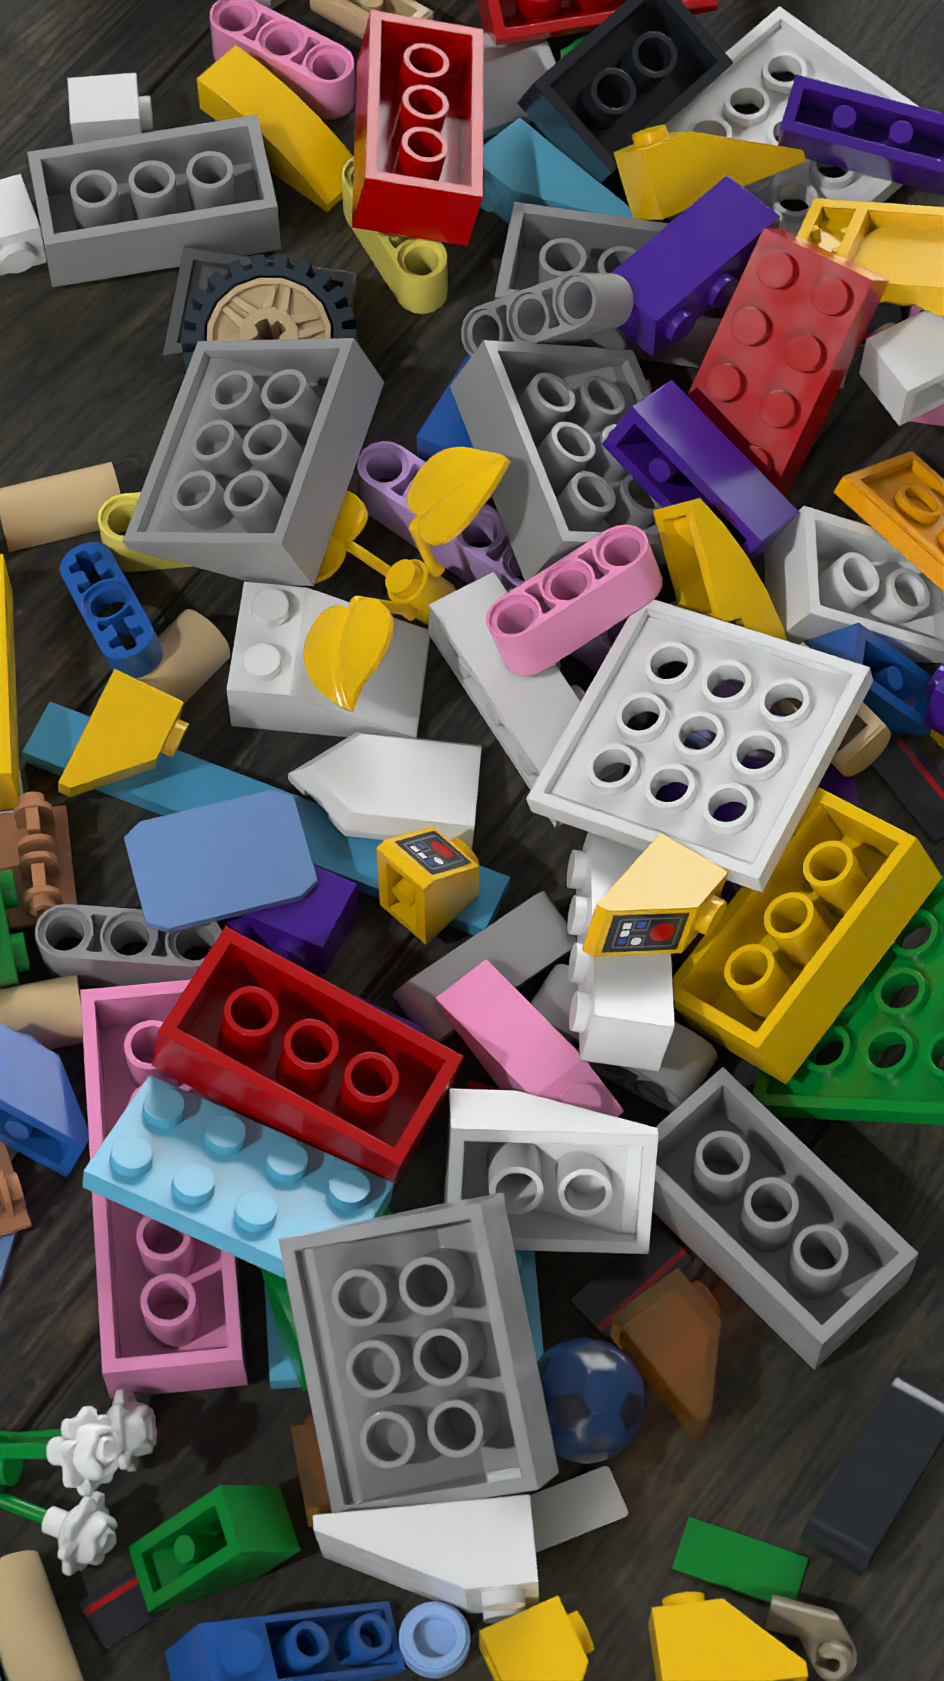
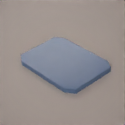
M272 789L140 821L124 837L146 926L167 933L300 901L318 884L294 796Z

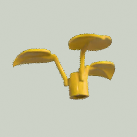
M468 447L447 448L433 455L417 472L407 493V506L417 515L409 524V530L425 563L417 559H403L391 567L353 542L366 525L368 511L359 497L348 490L346 491L315 584L330 578L340 568L347 551L386 577L385 585L388 589L389 598L392 601L354 596L348 608L339 605L328 607L317 617L311 626L304 644V665L308 676L318 691L333 703L347 711H354L363 687L379 667L390 646L394 632V618L391 613L400 614L409 621L416 618L423 624L429 625V604L456 591L454 586L441 576L445 571V567L436 560L430 545L438 546L451 541L472 522L498 486L511 463L504 455Z

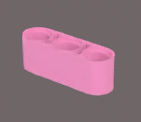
M218 0L214 3L210 10V26L213 55L216 61L233 46L237 45L289 87L319 118L326 120L338 119L352 111L356 103L354 58L348 49L254 0Z
M619 525L610 528L494 602L486 614V625L505 667L516 675L528 676L537 674L656 598L662 588L663 578L645 532L632 525Z

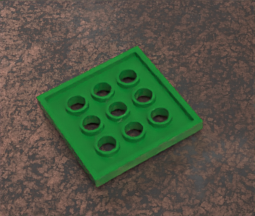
M941 875V880L789 1082L784 1084L763 1070H758L753 1096L775 1117L944 1125V1070L939 1069L940 1061L944 1056V875ZM921 927L931 928L930 937L922 946L910 950L902 948L905 937L913 933L915 929ZM915 985L919 987L918 994L912 1003L902 1008L890 1007L892 996L904 986ZM829 1043H844L842 1054L836 1061L823 1066L815 1064L818 1052ZM891 1045H906L905 1055L899 1063L889 1068L877 1067L879 1055Z

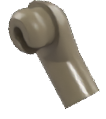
M773 1594L765 1630L799 1638L814 1669L822 1679L841 1681L849 1676L857 1664V1652L837 1613L831 1609Z

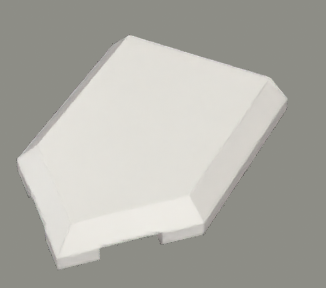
M356 732L288 773V780L303 795H310L329 814L328 820L344 836L385 840L433 826L448 840L456 837L472 849L482 746Z

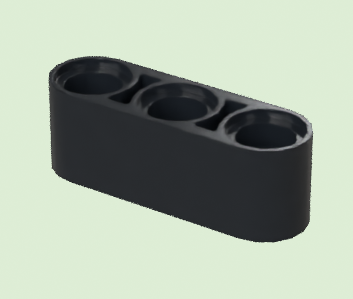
M900 1372L823 1495L799 1540L858 1577H861L944 1441V1397Z

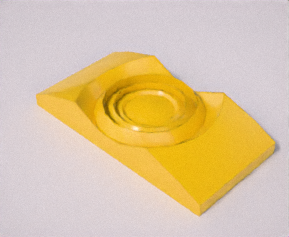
M814 198L797 236L890 280L879 303L886 302L899 306H917L944 318V207Z

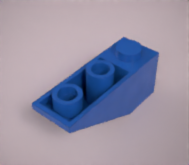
M389 1601L201 1623L165 1651L171 1681H372L399 1674L406 1670Z

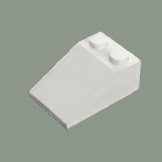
M803 506L799 510L800 513L768 549L764 551L765 588L782 623L788 642L799 645L803 641L860 623L914 663H944V592L871 526Z
M244 582L227 684L231 726L349 737L356 732L417 738L430 644L428 630L394 618V632L387 653L379 667L363 687L354 711L350 712L339 707L318 691L307 674L303 659L306 636L317 617L331 606L339 605L348 608L350 602L306 587Z
M449 1089L443 1204L503 1193L514 1250L648 1254L658 1129L520 1091Z
M530 1495L313 1515L314 1532L324 1558L436 1602L449 1604L464 1613H483V1620L486 1623H498L539 1604Z

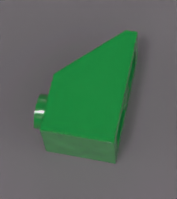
M220 1485L128 1547L148 1613L161 1612L252 1582L301 1551L279 1485Z

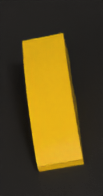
M235 45L197 78L200 109L217 121L257 115L269 170L272 174L326 212L343 198L342 168L353 155L326 124L267 68Z
M700 498L653 510L678 607L787 641L784 628L771 598L748 556L722 521Z

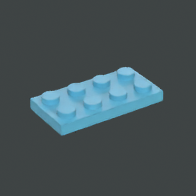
M151 1075L147 1077L83 1173V1188L285 1279L278 1239L381 1217L391 1201L394 1183Z

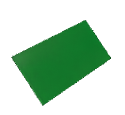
M689 1517L672 1569L771 1603L773 1594L796 1600L809 1557Z

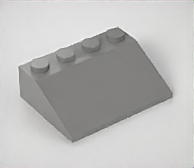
M354 338L198 341L122 541L125 546L131 550L248 582L314 586L384 385V381Z
M483 340L452 382L450 388L473 448L502 454L511 461L504 476L492 493V497L525 582L604 531L619 525H632L644 531L657 565L666 564L653 510L662 507L601 445L629 409L651 394L634 351Z
M503 1193L433 1205L278 1239L332 1513L476 1500L538 1490L559 1473Z

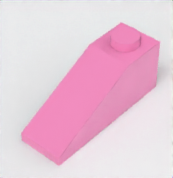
M487 959L433 999L501 1090L520 1091L618 1117L624 1112L588 1062L580 1060V1053Z

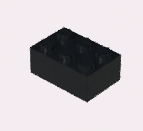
M627 0L537 79L518 100L517 104L556 148L599 183H602L618 169L613 152L633 145L632 135L634 133L658 125H667L734 62L680 0Z

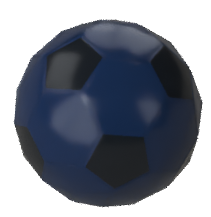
M578 1338L557 1344L545 1352L537 1361L555 1455L559 1459L581 1464L610 1459L623 1450L640 1431L647 1407L644 1381L629 1356L612 1344L590 1338Z

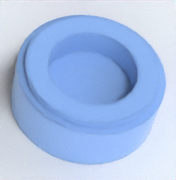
M426 1602L413 1608L404 1618L399 1631V1646L403 1660L412 1671L427 1678H442L456 1672L465 1662L470 1649V1631L464 1616L456 1608L443 1602Z

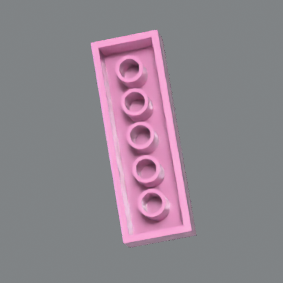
M190 980L80 990L90 1161L149 1075L226 1108L225 1105L152 1066L157 1032ZM92 1192L102 1374L110 1399H114L118 1389L132 1392L134 1396L248 1385L238 1257Z

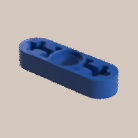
M99 542L84 543L70 550L60 563V574L111 671L113 672L116 669L133 678H139L150 673L160 663L163 656V648L111 550ZM96 570L102 581L91 586L86 574ZM114 602L125 603L123 608L116 614L105 618L97 617L99 611L105 606ZM131 633L137 646L126 651L120 639Z

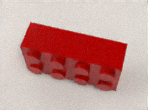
M370 10L357 60L352 228L468 246L483 198L484 29Z
M763 228L687 396L787 499L890 280L784 229Z
M225 926L158 1030L152 1066L248 1119L389 1180L395 1186L446 1099L449 1089L452 1088L464 1056Z

